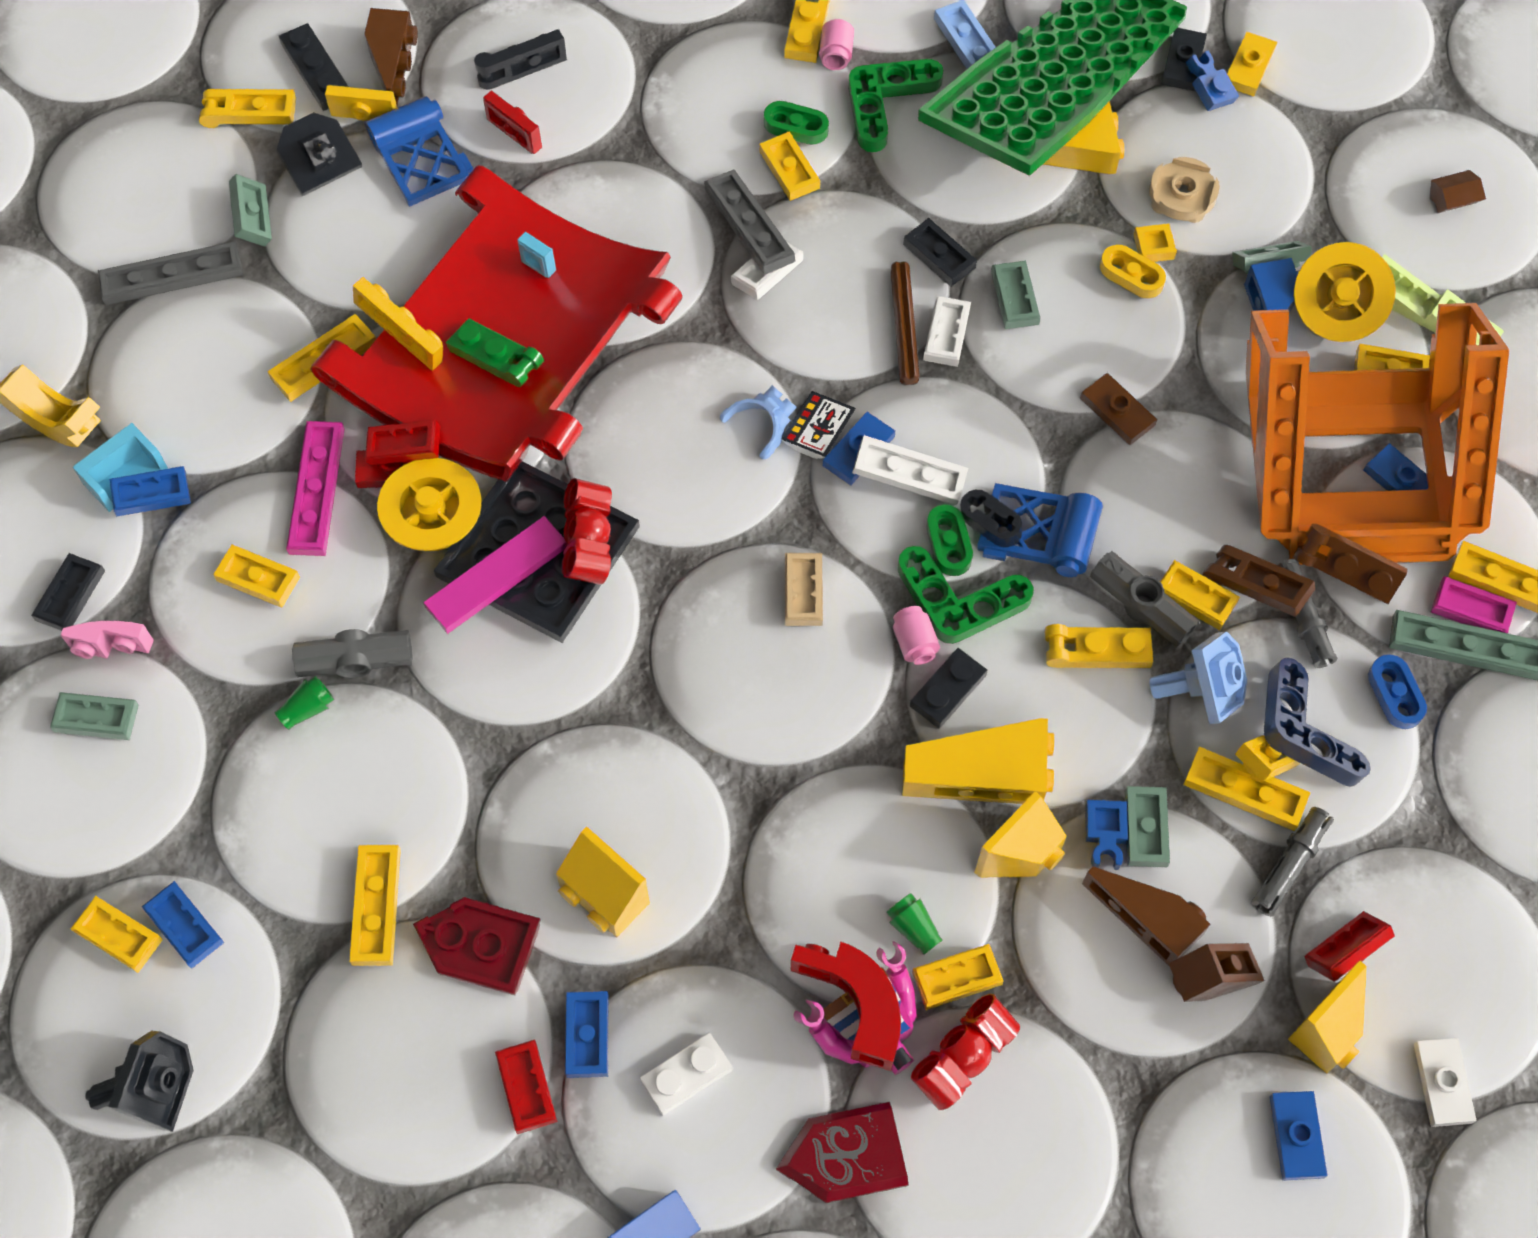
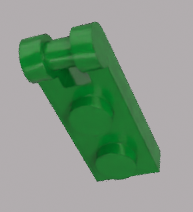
M470 318L446 342L450 352L516 387H521L528 380L527 374L532 369L537 370L544 362L543 356L535 348L530 346L526 348Z

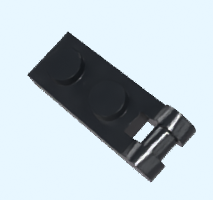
M557 29L520 44L512 45L494 54L488 52L477 54L474 63L478 72L479 86L485 90H490L566 61L564 37L560 30Z

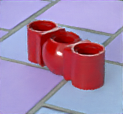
M577 478L571 479L567 485L564 495L565 518H567L564 527V539L568 546L564 549L562 573L566 578L602 585L609 575L611 557L608 553L610 545L607 543L611 528L606 517L610 514L612 491L608 486Z
M994 994L984 995L975 1001L968 1009L966 1016L960 1019L963 1025L954 1027L943 1037L940 1043V1052L932 1050L927 1057L916 1065L911 1073V1080L938 1110H945L954 1105L962 1097L965 1089L972 1084L968 1078L976 1077L988 1067L992 1059V1051L1000 1053L1002 1048L1008 1045L1019 1033L1020 1024Z

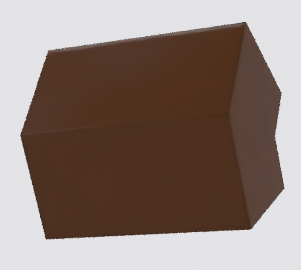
M1471 170L1431 180L1430 200L1435 203L1437 213L1486 200L1482 180Z

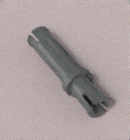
M1296 559L1285 560L1287 566L1285 569L1303 576L1299 567L1300 564ZM1282 563L1278 564V566L1284 568ZM1310 596L1295 617L1299 625L1297 633L1299 638L1305 640L1314 667L1323 668L1328 666L1326 659L1329 660L1330 664H1333L1338 658L1326 633L1328 630L1327 623L1324 619H1320L1312 596Z
M1311 807L1297 832L1291 833L1286 841L1288 846L1251 901L1252 906H1255L1256 910L1266 916H1274L1281 901L1294 884L1304 865L1308 862L1309 858H1314L1319 851L1318 844L1334 822L1333 817L1329 816L1328 812L1319 807Z

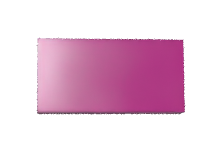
M1443 576L1430 613L1458 623L1508 633L1517 602Z

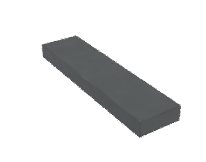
M735 169L704 181L705 191L764 275L796 262L794 251Z
M236 241L98 270L102 300L105 305L240 277L243 276L238 246Z

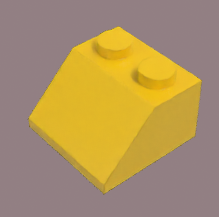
M586 826L580 832L556 873L560 886L558 892L573 907H576L579 903L589 912L587 919L600 932L605 933L608 929L615 937H618L650 904L646 878Z

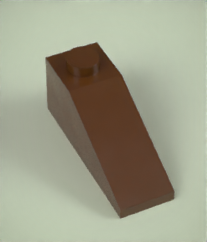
M1093 866L1087 871L1082 882L1084 887L1168 966V963L1182 957L1205 934L1211 925L1206 920L1205 913L1198 905L1191 901L1186 902L1180 895Z

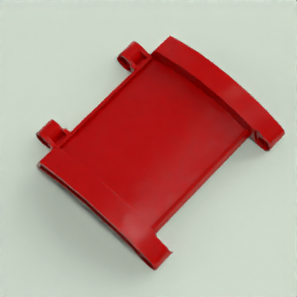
M478 165L455 191V195H459L461 200L475 210L478 215L403 306L412 313L418 325L425 331L427 329L433 331L440 338L443 345L442 363L432 371L386 330H383L363 356L338 340H332L312 364L310 370L320 382L383 425L436 419L441 425L439 456L473 471L507 482L527 455L530 445L557 461L564 459L581 436L583 427L572 415L557 409L630 313L639 317L642 314L654 323L664 324L682 300V293L672 282L660 278L671 259L668 252L631 246L588 231L544 208L513 188L491 170ZM525 232L552 248L556 271L549 278L544 277L522 262L518 239ZM470 318L526 348L528 346L535 348L543 356L544 362L537 370L532 369L527 374L528 380L521 387H516L450 352L446 342Z

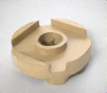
M1189 157L1173 158L1172 163L1164 166L1163 163L1159 165L1152 175L1149 186V195L1152 200L1151 207L1156 213L1164 214L1176 220L1192 223L1200 222L1205 214L1213 209L1220 189L1217 177L1216 180L1209 173L1211 168L1202 161ZM1182 185L1188 186V191L1190 192L1184 193L1179 191L1177 188H1181Z

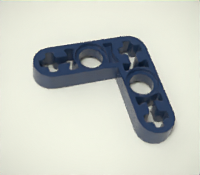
M1282 659L1268 674L1264 719V737L1267 743L1276 751L1345 786H1355L1370 773L1371 768L1368 759L1358 749L1306 723L1308 673L1302 664L1295 659ZM1281 699L1289 704L1292 711L1285 707ZM1311 744L1315 745L1321 751L1323 756L1319 755L1313 749Z

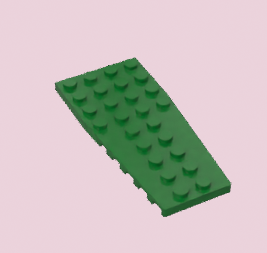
M1063 0L1059 11L1054 14L1048 11L1040 16L1039 25L1034 28L1027 25L1018 32V39L1013 43L1008 40L1004 41L976 61L918 110V121L1030 176L1089 124L1185 20L1187 6L1174 0Z

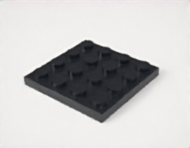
M522 461L507 482L499 479L496 481L481 503V511L476 524L464 538L451 545L434 569L435 576L448 584L543 516L564 537V527L567 520L565 518L564 495L568 484ZM610 506V514L606 517L611 528L607 543L610 545L608 552L611 557L610 571L640 527L638 519ZM562 551L489 605L563 643L601 585L564 577L562 573L564 551Z

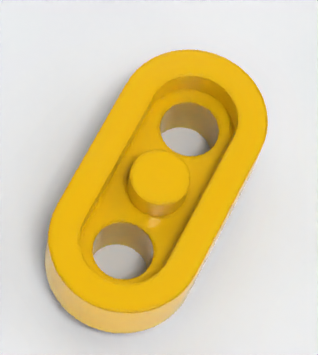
M1124 245L1109 246L1102 254L1100 270L1109 280L1141 298H1154L1162 292L1166 281V273L1160 265ZM1113 265H1118V266H1120L1121 268L1118 269V268H1116V267L1113 266Z

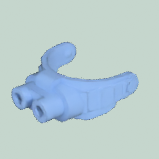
M773 385L764 394L760 392L754 399L735 402L720 415V420L725 423L735 413L747 409H762L769 412L774 427L769 443L759 455L764 460L768 459L781 444L784 428L791 421L788 417L797 408L787 398L782 402L779 398L783 394Z

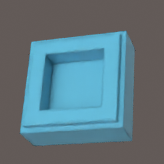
M525 232L518 239L522 262L544 277L549 278L556 271L552 248Z

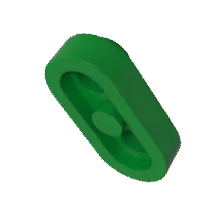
M786 101L772 102L764 110V127L773 135L780 136L790 132L795 141L810 145L819 144L828 136V117L819 110Z
M952 505L936 506L930 511L926 525L935 563L942 573L948 576H960L969 570L973 559V549L963 514ZM948 525L951 529L944 531L939 526ZM956 557L959 559V562L951 563L947 558Z

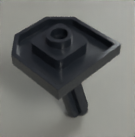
M313 112L283 127L277 146V153L302 196L362 167V162L336 119Z
M151 1030L130 1044L123 1065L115 1067V1077L95 1084L90 1090L86 1091L85 1099L89 1101L90 1108L99 1110L108 1106L163 1131L173 1132L194 1071L188 1044L161 1031Z

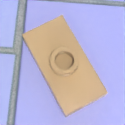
M785 553V626H823L822 553Z

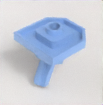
M1228 632L1215 633L1191 650L1194 663L1185 664V670L1151 677L1149 684L1153 697L1158 699L1190 692L1191 697L1203 696L1209 724L1221 723L1240 708L1245 700L1247 676L1239 644Z

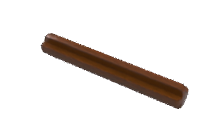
M905 261L894 262L891 265V283L899 377L901 384L915 385L919 382V365L910 265Z

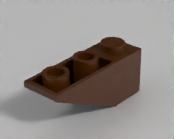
M370 8L364 32L369 54L383 90L394 93L396 105L398 106L399 98L405 96L406 81L404 76L406 71L411 70L412 55L410 50L411 46H416L417 26L412 25L409 11Z

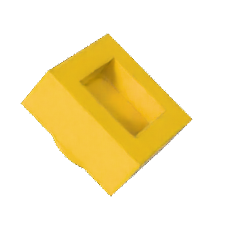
M1169 223L1135 227L1133 236L1139 254L1153 262L1175 259L1177 250Z

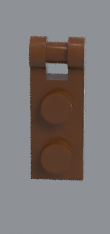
M1311 524L1306 533L1308 538L1305 544L1299 545L1293 555L1299 563L1314 567L1386 604L1390 603L1406 577L1408 570L1318 524ZM1321 545L1331 548L1327 556L1317 552Z
M1223 545L1216 554L1217 560L1215 563H1210L1202 574L1220 586L1223 585L1294 617L1298 615L1315 591L1314 580L1230 545ZM1236 566V569L1234 571L1229 570V568H1234Z

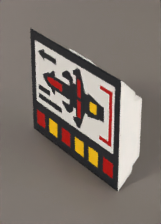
M811 391L781 440L793 450L815 459L825 458L856 408Z

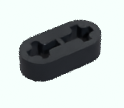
M975 489L964 494L961 499L960 508L967 525L1000 547H1011L1020 541L1022 537V521L1015 511L986 491ZM981 504L984 505V513L978 509L971 512V505L979 507ZM999 524L1003 527H1007L1009 524H1011L1012 532H1010L1009 530H1004L1002 533H1000Z

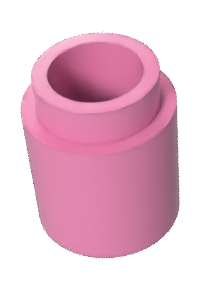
M834 19L826 22L822 27L819 56L822 64L830 70L844 69L852 58L854 28L850 23L842 19Z
M910 606L898 611L893 617L895 622L893 630L905 661L914 662L916 665L932 661L936 656L935 654L940 650V644L928 614L923 612L919 606Z

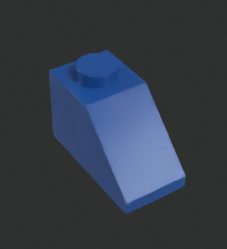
M1292 258L1251 265L1244 287L1253 311L1289 310V313L1295 305L1294 285L1299 272L1296 271Z

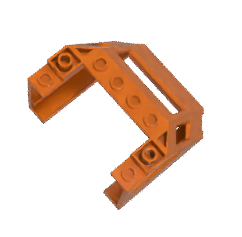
M1477 303L1438 304L1436 334H1432L1429 368L1309 372L1310 356L1308 351L1287 352L1289 310L1251 311L1250 339L1247 340L1246 384L1260 529L1267 539H1277L1289 550V559H1295L1293 555L1298 546L1305 544L1308 538L1306 533L1311 524L1321 525L1395 563L1449 561L1456 555L1457 544L1469 534H1481L1490 527L1509 348ZM1477 332L1480 335L1479 345H1476ZM1459 408L1453 475L1448 476L1440 424ZM1418 433L1421 436L1428 489L1301 492L1305 436ZM1321 545L1317 552L1327 556L1331 548Z

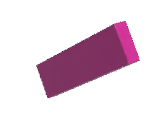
M306 421L286 547L289 555L326 556L345 430L342 422Z
M543 516L424 601V606L444 631L449 634L564 551L568 544L548 519Z

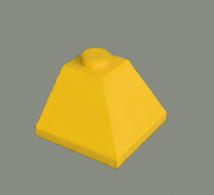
M1036 791L982 846L974 872L980 878L1037 876L1044 867L1049 871L1052 870L1065 855L1062 847L1067 836L1043 798Z
M1361 961L1338 982L1288 1038L1292 1044L1326 1074L1336 1065L1344 1069L1359 1053V1050L1354 1045L1363 1035L1367 967Z

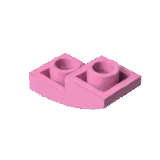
M124 621L87 622L63 628L61 632V637L70 647V651L76 656L85 659H92L93 656L108 659L112 647L128 654H132L134 651L149 653L154 641L143 624Z

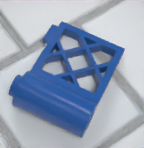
M427 96L365 122V127L373 146L382 156L409 207L461 185L473 170L464 152L461 154L457 153L439 120L444 117L436 100L430 101ZM437 135L442 142L439 153L422 148L426 140ZM400 151L412 153L408 166L395 163L391 155ZM419 156L435 160L431 173L414 168ZM441 162L455 166L459 172L449 178L437 175ZM414 176L428 180L425 188L411 194L407 186L410 177Z
M995 483L992 496L999 501L1001 496L1016 499L1021 506L1013 511L1019 516L1027 513L1035 525L1022 532V537L1017 543L1019 546L1000 547L988 541L983 535H980L978 551H983L984 558L1005 561L1006 556L1050 564L1056 569L1058 574L1065 577H1076L1086 572L1103 509V504L1097 497L1087 493H1072L1069 496ZM1042 504L1057 506L1055 514L1043 521H1040L1033 511L1034 508ZM1011 524L1006 527L1010 532H1012ZM1051 526L1050 533H1049L1046 528H1048V527ZM1040 532L1047 541L1045 551L1028 548L1024 540Z

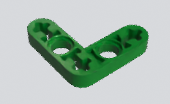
M920 59L861 65L851 70L848 90L857 140L863 150L878 152L887 145L888 124L883 98L926 94L940 89L944 69L938 61ZM891 75H899L904 78V81L894 84L888 81L887 78ZM861 80H865V83L868 85L866 92H862ZM871 104L877 110L873 113H864L859 108L862 105ZM874 125L876 138H872L869 133V126Z
M911 546L904 549L899 555L897 570L900 578L917 606L921 607L922 611L928 614L936 637L944 643H958L1023 612L1031 604L1034 587L1032 582L1022 575L1008 576L958 600L926 549L920 546ZM911 559L915 563L921 562L920 572L923 579L920 581V575L914 566L907 568L908 561ZM935 587L942 592L943 598L937 602H930L923 597L922 592L926 588ZM1013 588L1016 592L1023 591L1022 599H1019L1016 595L1007 598L1010 589ZM1005 599L1004 606L1002 608L1001 600ZM981 601L987 602L993 606L994 613L990 616L982 617L976 614L973 606ZM964 610L966 611L967 618L963 619ZM945 619H949L952 623L959 621L957 630L954 631L950 626L944 628Z

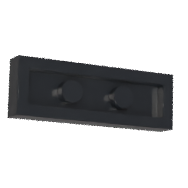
M306 23L279 35V40L322 111H326L329 109L325 96L327 85L349 86L310 25Z

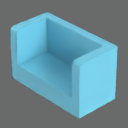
M133 423L129 424L73 466L83 485L109 512L113 510L109 479L168 468L159 450Z

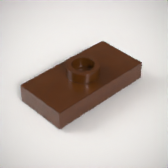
M1109 373L1103 375L1081 393L1080 399L1129 445L1151 430L1158 420Z

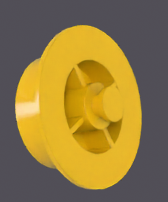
M1353 242L1334 243L1316 251L1302 265L1294 285V303L1303 323L1316 335L1335 342L1356 341L1374 333L1390 315L1396 295L1394 276L1387 262L1373 249Z
M441 458L415 460L397 469L385 481L378 496L377 511L383 529L395 542L414 550L439 551L451 547V545L460 541L472 530L480 515L482 499L476 480L461 465Z

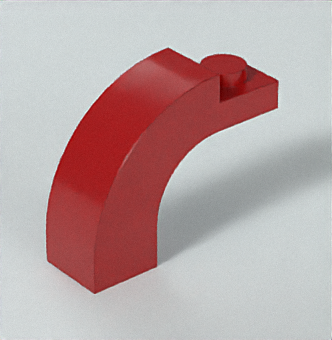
M842 941L840 942L836 957L829 955L828 949L816 944H806L805 947L795 945L790 971L839 987L849 995L857 1008L859 1027L850 1059L891 1071L900 1038L901 1012L896 992L885 972L867 954Z

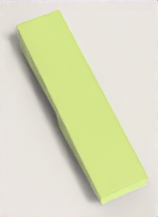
M1384 254L1382 256L1389 265L1395 280L1396 295L1392 308L1393 311L1436 333L1438 304L1465 303L1448 289L1442 295H1439ZM1490 321L1492 326L1495 328V330L1501 337L1504 331ZM1477 332L1476 345H1479L1480 335Z

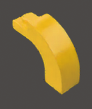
M23 364L13 368L0 382V403L23 422L63 445L78 447L101 421L94 415L100 406L91 398L87 397L78 401L66 398L46 385Z

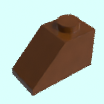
M1249 943L1206 944L1168 963L1173 974L1174 987L1182 996L1184 1002L1206 1001L1265 981Z

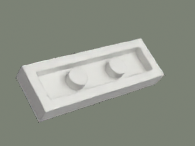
M864 435L852 473L957 505L960 501L968 468Z

